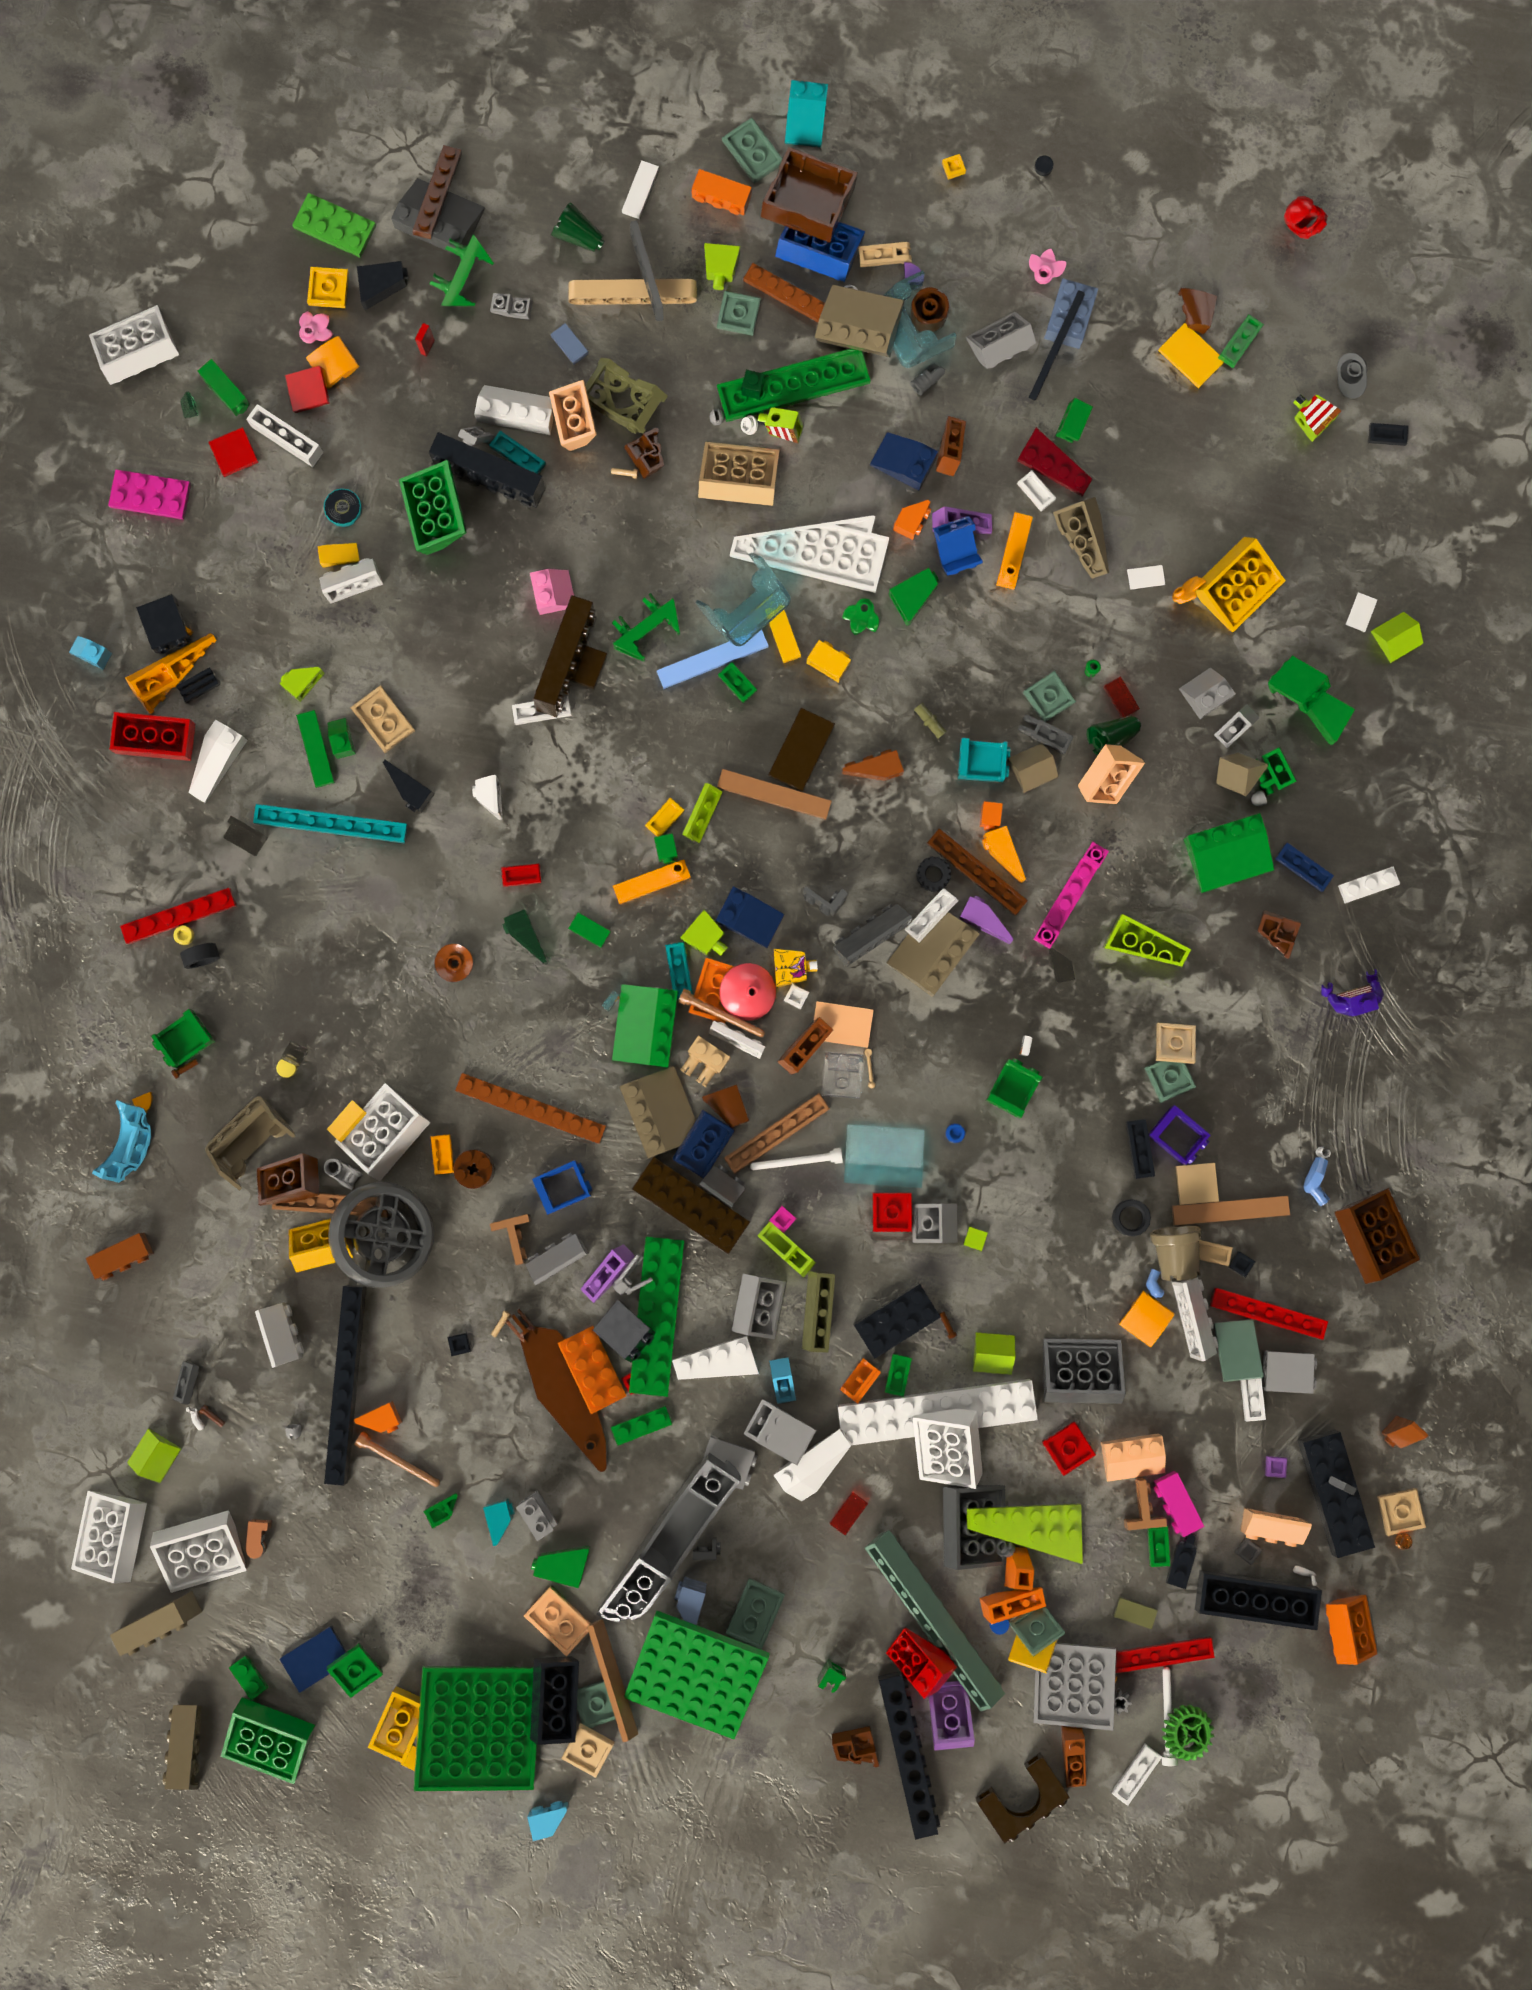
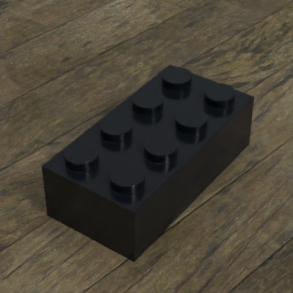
M918 1283L853 1325L875 1359L941 1317L921 1284Z
M572 1656L534 1658L530 1740L537 1745L576 1742L579 1661Z

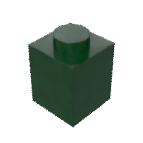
M746 369L741 387L742 395L760 400L764 386V374Z

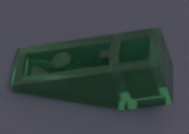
M523 909L504 917L505 923L502 925L505 933L510 934L512 938L539 961L547 965L548 961L527 911Z

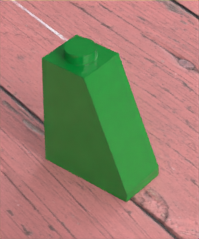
M212 359L198 370L206 385L236 417L248 409L250 403Z
M929 568L889 589L888 595L906 626L913 622L937 589L939 579L934 571L931 572Z
M1325 692L1306 714L1326 741L1333 745L1339 739L1355 709Z
M590 1546L540 1553L538 1559L534 1558L531 1570H534L533 1576L579 1588Z

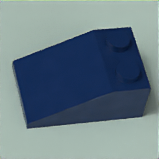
M887 432L870 466L919 491L937 459L938 451L921 442Z
M733 886L716 919V923L768 948L784 914Z

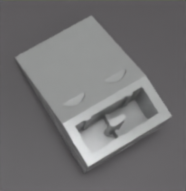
M762 1399L744 1435L793 1464L798 1465L817 1430L776 1405Z

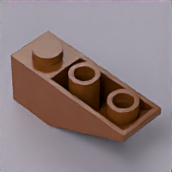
M889 749L881 752L880 756L874 757L870 755L863 758L862 762L856 763L852 761L845 764V767L842 768V774L886 781L903 775L904 770L897 750L891 751Z
M1061 1726L1066 1788L1086 1786L1085 1738L1083 1730L1080 1727Z

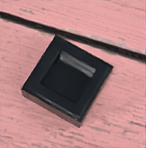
M1237 1251L1228 1268L1246 1278L1256 1261Z
M468 1333L447 1337L451 1356L471 1352Z

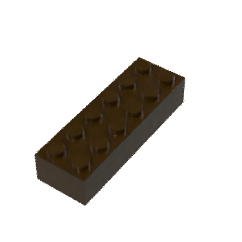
M571 595L533 697L535 711L556 718L559 712H563L565 706L564 697L569 695L572 686L570 684L571 678H575L577 674V661H581L583 658V644H588L590 633L588 632L590 627H594L596 622V610L592 601Z
M655 1157L652 1158L632 1190L728 1255L750 1223L749 1220Z

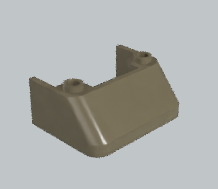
M257 1096L207 1144L205 1151L217 1173L240 1191L242 1187L237 1179L246 1172V1163L244 1161L271 1135L275 1138L282 1137L286 1133L292 1138L296 1135L275 1109L261 1096Z

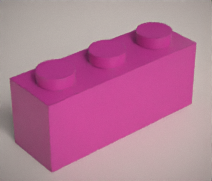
M1172 1471L1153 1481L1155 1484L1153 1489L1157 1497L1162 1498L1164 1502L1162 1507L1166 1515L1171 1516L1173 1520L1171 1525L1176 1534L1179 1533L1185 1537L1205 1527L1176 1471Z

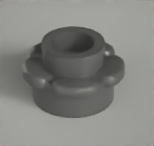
M1005 1540L999 1541L997 1544L998 1555L1001 1557H1011L1015 1551L1014 1543Z

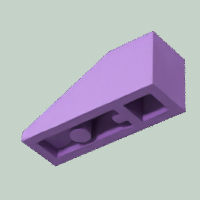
M944 506L932 513V527L935 528L969 516L975 523L976 530L973 531V534H991L992 515Z
M970 896L959 919L1011 944L1013 937L991 908L984 903L985 900L978 896H974V898Z
M624 1244L613 1249L581 1288L582 1292L593 1303L596 1302L622 1274L635 1255Z

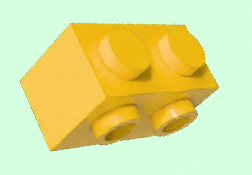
M818 640L807 658V664L839 683L850 666L851 659L847 653L843 651L838 652L833 649V645L829 642Z

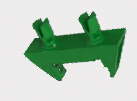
M472 235L469 244L466 246L450 238L448 242L456 248L446 246L445 250L460 256L461 262L452 280L448 281L434 273L433 277L440 284L430 281L429 285L445 292L444 294L446 295L441 306H475L476 303L464 298V295H459L460 290L462 291L475 262V257L492 266L494 262L475 235Z
M652 593L649 594L651 602L644 597L642 601L652 614L634 628H630L622 616H619L622 626L614 620L612 624L622 635L613 643L614 649L644 662L645 657L634 642L640 640L660 625L663 620H666L668 625L679 636L680 630L673 598L661 606Z

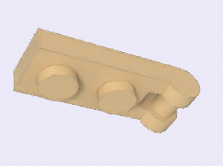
M899 242L859 246L860 267L904 264V262L911 263L912 257L909 255L910 243ZM897 251H901L902 255H897Z

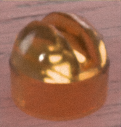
M1406 1533L1399 1534L1395 1538V1546L1401 1550L1409 1549L1412 1546V1538Z

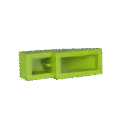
M771 1222L757 1235L802 1277H805L808 1271L816 1264L812 1258Z

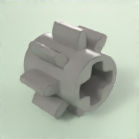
M1120 1688L1115 1692V1710L1119 1716L1122 1711L1128 1713L1127 1707L1132 1705L1131 1701L1126 1700L1129 1694L1127 1692L1122 1694ZM1117 1699L1122 1701L1121 1705L1116 1702Z

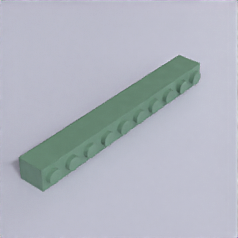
M890 1530L879 1534L865 1547L866 1551L932 1644L943 1650L957 1666L953 1673L980 1711L991 1709L1006 1694L1001 1688L1000 1683L993 1677L988 1666L978 1656L976 1649L971 1646L966 1639V1635L956 1625L954 1618L946 1611L941 1600L934 1594L931 1586L924 1580L919 1569L914 1566L908 1557L907 1552L897 1542L896 1537Z

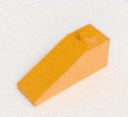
M1007 826L985 833L984 839H982L984 849L988 850L989 854L1019 883H1023L1026 878Z

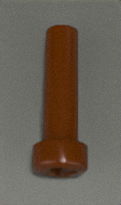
M197 1059L177 1070L173 1069L171 1072L174 1078H179V1075L198 1065Z
M945 1311L939 1313L947 1330L948 1339L956 1337L957 1333L953 1331Z
M207 1405L200 1409L199 1413L205 1414L219 1427L222 1428L225 1424L223 1420L208 1409Z

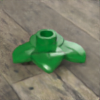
M860 599L856 605L848 606L843 612L842 618L851 620L850 628L854 635L861 633L866 627L873 632H876L878 629L879 617L874 612V605L869 599ZM863 604H866L868 606V610L866 612H863L861 610V606Z

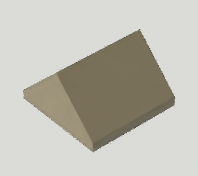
M1043 743L1008 758L1024 793L1059 777L1053 755Z
M1240 753L1220 757L1216 783L1247 796L1268 765Z

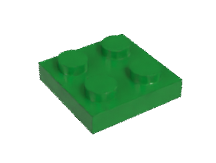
M360 1643L327 1666L329 1674L350 1698L383 1675L381 1668Z

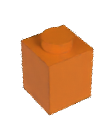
M984 801L981 808L979 827H984L985 831L999 829L1003 803Z

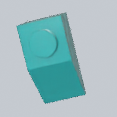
M508 1499L487 1504L483 1507L493 1546L498 1545L515 1514L513 1503H509Z

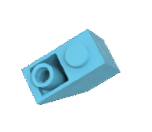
M562 1801L552 1803L550 1807L543 1808V1806H538L531 1809L527 1818L533 1841L553 1836L567 1812L568 1802L562 1803Z

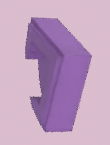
M904 262L905 283L924 282L922 271L916 265Z

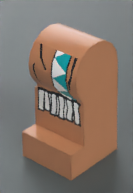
M252 1519L248 1521L246 1553L250 1558H259L266 1552L267 1547L264 1542L265 1531L271 1529L272 1520Z

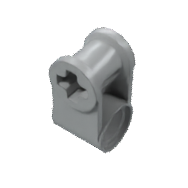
M337 1158L329 1159L324 1164L325 1173L350 1190H353V1185L358 1177L363 1175L356 1168ZM332 1162H336L339 1167L335 1173L329 1169Z

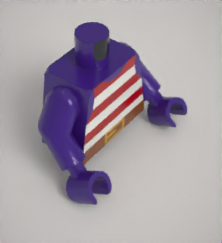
M1374 969L1373 975H1369L1368 971H1366L1367 982L1370 985L1346 992L1333 994L1332 983L1328 982V988L1321 985V995L1328 997L1327 1000L1337 1013L1348 1016H1357L1378 1010V1004L1384 998L1380 982H1378V972L1376 969Z

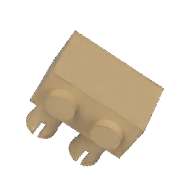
M698 1035L688 1050L689 1058L680 1070L690 1077L698 1063H704L705 1068L696 1081L701 1083L705 1078L702 1085L707 1087L714 1074H720L731 1058Z

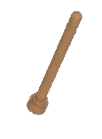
M684 988L678 1000L679 1003L683 1005L692 1004L759 1037L765 1035L764 1030L693 997L694 995L691 994V991Z
M363 1431L360 1433L354 1444L360 1449L362 1447L366 1449L367 1447L434 1487L440 1485V1481L374 1443L367 1433Z

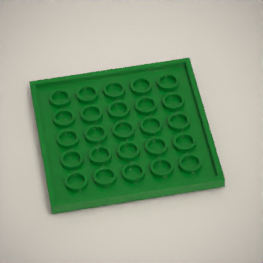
M656 1610L624 1697L632 1702L734 1740L770 1653Z
M422 1666L414 1791L534 1790L537 1744L530 1740L534 1667Z

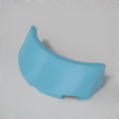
M116 1100L115 1104L118 1107L121 1120L119 1138L113 1152L104 1163L93 1170L92 1174L101 1179L119 1183L125 1180V1176L131 1171H136L143 1162L150 1145L151 1128L143 1108Z

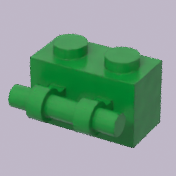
M1281 747L1262 756L1272 776V779L1268 780L1265 773H1263L1259 778L1261 782L1260 787L1262 790H1265L1267 796L1274 793L1271 785L1276 784L1278 790L1297 781Z

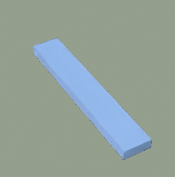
M759 629L659 669L657 674L663 689H666L768 648V643L762 629Z

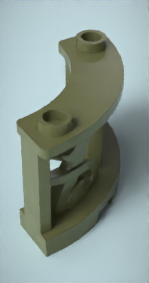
M600 358L597 368L585 385L590 407L626 427L630 432L644 434L646 431L644 427L660 402H665L668 396L655 384L645 382L639 378L637 381L628 377L630 373L622 369L611 359ZM605 370L604 382H602L598 379L601 376L602 372ZM616 381H620V382H621V386H619V387H614V386H616V385H615V382H616ZM595 384L604 388V390H595V393L600 394L598 399L589 394ZM630 387L631 399L634 405L616 409L611 391L619 393ZM638 393L642 394L641 397H638L640 402L637 401L635 398L636 394ZM634 416H638L636 421L632 419Z

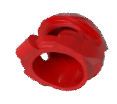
M1299 196L1287 206L1284 221L1295 235L1303 239H1309L1317 233L1320 234L1326 227L1328 216L1322 208L1313 205L1314 201L1311 198ZM1317 217L1316 221L1310 227H1306L1313 219Z

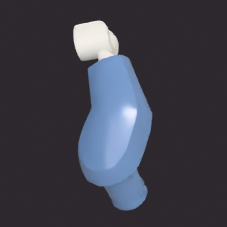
M1324 1147L1316 1149L1318 1157L1313 1161L1303 1185L1305 1192L1310 1193L1319 1206L1326 1204L1330 1200L1320 1187L1328 1164V1160L1325 1158L1331 1155L1330 1150H1325L1323 1155Z

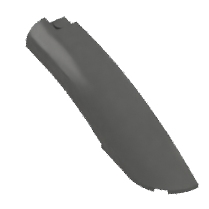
M711 1453L706 1456L701 1464L699 1463L648 1533L596 1615L610 1621L620 1622L624 1619L634 1620L650 1609L670 1583L672 1577L707 1525L740 1483L741 1476L735 1466L728 1460L725 1462L721 1461Z

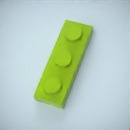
M704 784L682 835L696 843L701 842L721 797V790L711 784Z

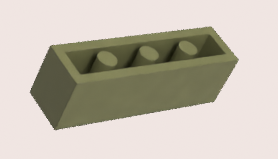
M808 1271L802 1349L829 1353L835 1274Z

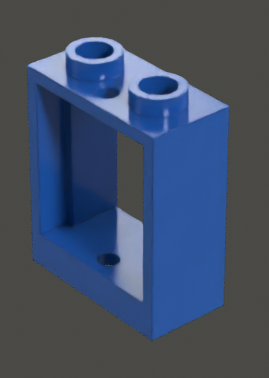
M574 1160L532 1179L547 1215L591 1196L590 1192L593 1189L589 1180L585 1181L582 1175L585 1173L581 1162L577 1163ZM574 1168L584 1194L554 1207L543 1180Z

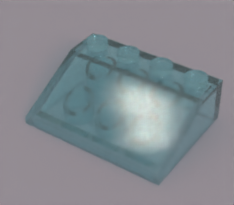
M847 1125L843 1183L922 1188L924 1130Z

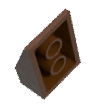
M302 1153L257 1168L258 1205L300 1201L320 1195L318 1158Z

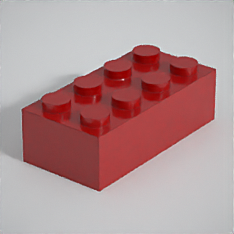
M114 712L109 750L121 755L191 761L196 724L191 719Z

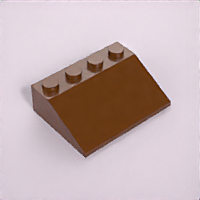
M1389 1188L1334 1212L1365 1284L1381 1281L1420 1260Z

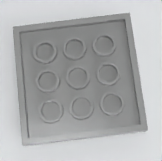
M1057 1643L1047 1674L1035 1670L1034 1723L1114 1731L1116 1648Z

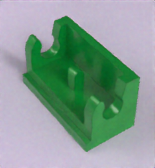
M1077 398L1071 400L1068 403L1055 436L1070 443H1073L1074 440L1079 441L1093 406Z
M828 1659L817 1677L818 1687L824 1689L827 1686V1682L831 1685L835 1683L831 1690L834 1693L839 1688L841 1682L846 1679L845 1669Z

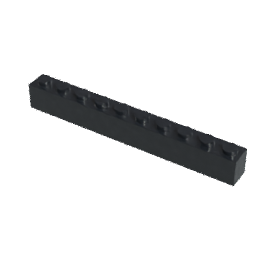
M346 1285L343 1286L324 1479V1484L344 1486L348 1483L366 1297V1287Z

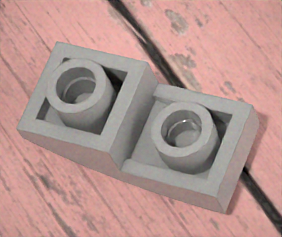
M493 293L490 312L507 317L530 319L533 301L530 298H514L511 294Z

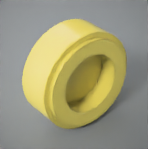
M179 926L174 931V939L181 945H188L194 939V932L188 926Z
M284 1058L278 1062L276 1069L280 1076L290 1078L295 1075L297 1065L293 1060Z

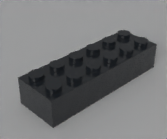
M440 432L437 433L429 450L434 465L449 460L452 475L460 479L462 477L467 478L470 483L476 486L480 484L486 486V489L490 492H500L505 498L519 500L526 507L531 508L533 506L537 508L546 487L541 475Z
M1331 1430L1297 1440L1331 1555L1341 1558L1375 1548L1341 1432ZM1333 1476L1355 1487L1354 1495L1329 1484L1330 1477Z
M1199 1570L1195 1610L1199 1614L1318 1630L1322 1590L1310 1585Z

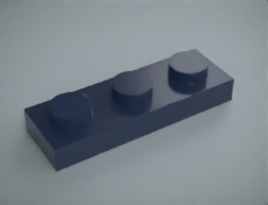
M1289 843L1283 846L1275 858L1321 892L1324 891L1334 877L1333 874Z

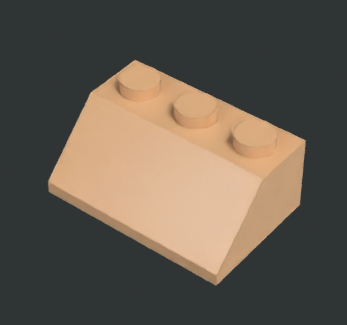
M581 380L549 392L561 446L569 451L586 446L597 435L585 382Z
M1105 744L1078 784V787L1087 802L1117 804L1145 762L1122 746Z
M1160 1434L1101 1442L1107 1482L1165 1473L1166 1455L1163 1436Z
M1244 1508L1241 1532L1246 1534V1538L1258 1540V1537L1266 1538L1265 1541L1270 1543H1277L1279 1540L1285 1541V1545L1297 1547V1544H1304L1312 1524L1302 1518Z

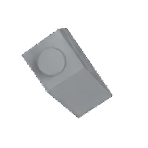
M1246 704L1214 736L1228 748L1260 717Z

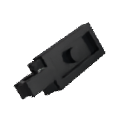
M1191 1533L1185 1536L1184 1541H1179L1176 1544L1166 1579L1167 1584L1186 1589L1197 1552V1546L1194 1545L1195 1534Z

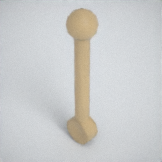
M866 1049L864 1054L867 1056L870 1081L868 1087L873 1089L876 1084L873 1082L872 1050Z

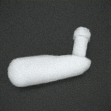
M187 1407L186 1411L191 1413L193 1424L198 1430H203L205 1425L199 1418L198 1410Z
M1294 1566V1573L1311 1577L1312 1585L1317 1586L1316 1574L1313 1571L1300 1566Z

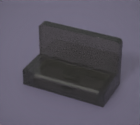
M230 816L227 822L231 825L223 836L224 839L253 856H257L268 837L235 817Z

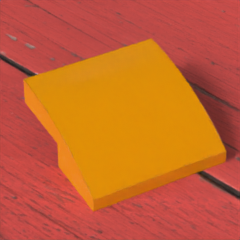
M340 336L327 341L306 357L312 368L316 366L322 367L326 388L328 389L335 385L342 377L347 378L360 367Z
M1142 1291L1131 1305L1129 1311L1121 1319L1119 1325L1149 1347H1152L1175 1313L1148 1293Z

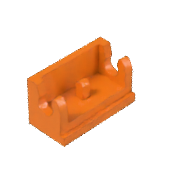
M863 1358L840 1390L858 1404L881 1371Z

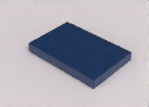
M702 1110L672 1159L704 1179L735 1130Z
M332 1626L285 1654L279 1660L298 1692L301 1693L329 1675L327 1666L347 1651Z

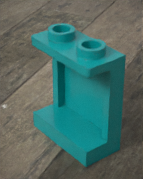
M962 738L960 741L958 779L1003 782L1005 777L1009 776V766H1006V758H1010V747H1007L1008 742L969 741L970 738Z

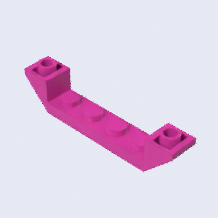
M1094 842L1090 844L1033 938L1035 941L1048 949L1051 948L1084 890L1107 856L1108 850Z

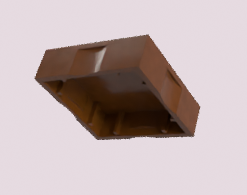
M788 147L779 166V172L763 200L761 217L830 243L855 189L858 172L834 163L824 162L810 154Z

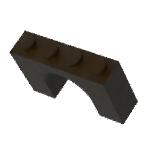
M1038 1753L1024 1763L1027 1771L1038 1785L1039 1790L1038 1799L1032 1808L1024 1812H1015L1008 1809L992 1786L976 1797L977 1804L1004 1844L1016 1840L1019 1833L1033 1828L1036 1821L1040 1818L1042 1820L1047 1818L1053 1809L1064 1806L1067 1803V1799L1070 1798L1041 1753Z

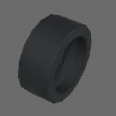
M216 943L196 945L180 953L184 968L186 969L202 967L220 959Z
M1130 1199L1122 1201L1115 1207L1112 1220L1117 1231L1123 1235L1138 1236L1149 1227L1151 1216L1145 1204L1138 1200ZM1130 1206L1138 1208L1143 1216L1141 1225L1132 1230L1124 1227L1120 1220L1123 1209Z

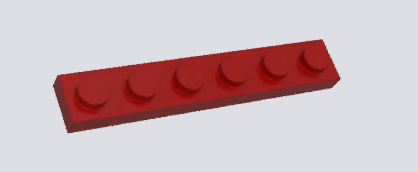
M226 888L121 925L120 928L125 943L131 944L236 907L231 888Z
M1215 1287L1209 1305L1324 1340L1328 1325L1326 1320Z
M1209 1636L1116 1651V1673L1215 1658L1212 1638Z

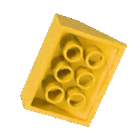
M1243 537L1202 577L1206 580V583L1201 585L1195 592L1199 600L1231 632H1234L1286 580L1256 538Z

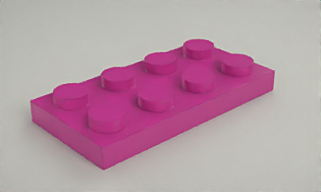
M115 469L108 506L115 509L184 520L191 483L189 481Z

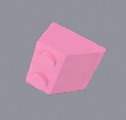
M545 569L531 572L530 577L539 614L543 615L566 610L571 595L574 596L569 570Z

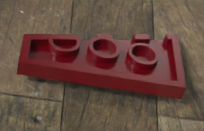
M1037 427L1017 460L1083 497L1092 481V478Z

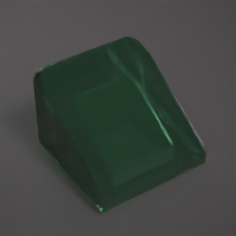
M189 391L185 392L180 401L184 418L198 416L193 396Z

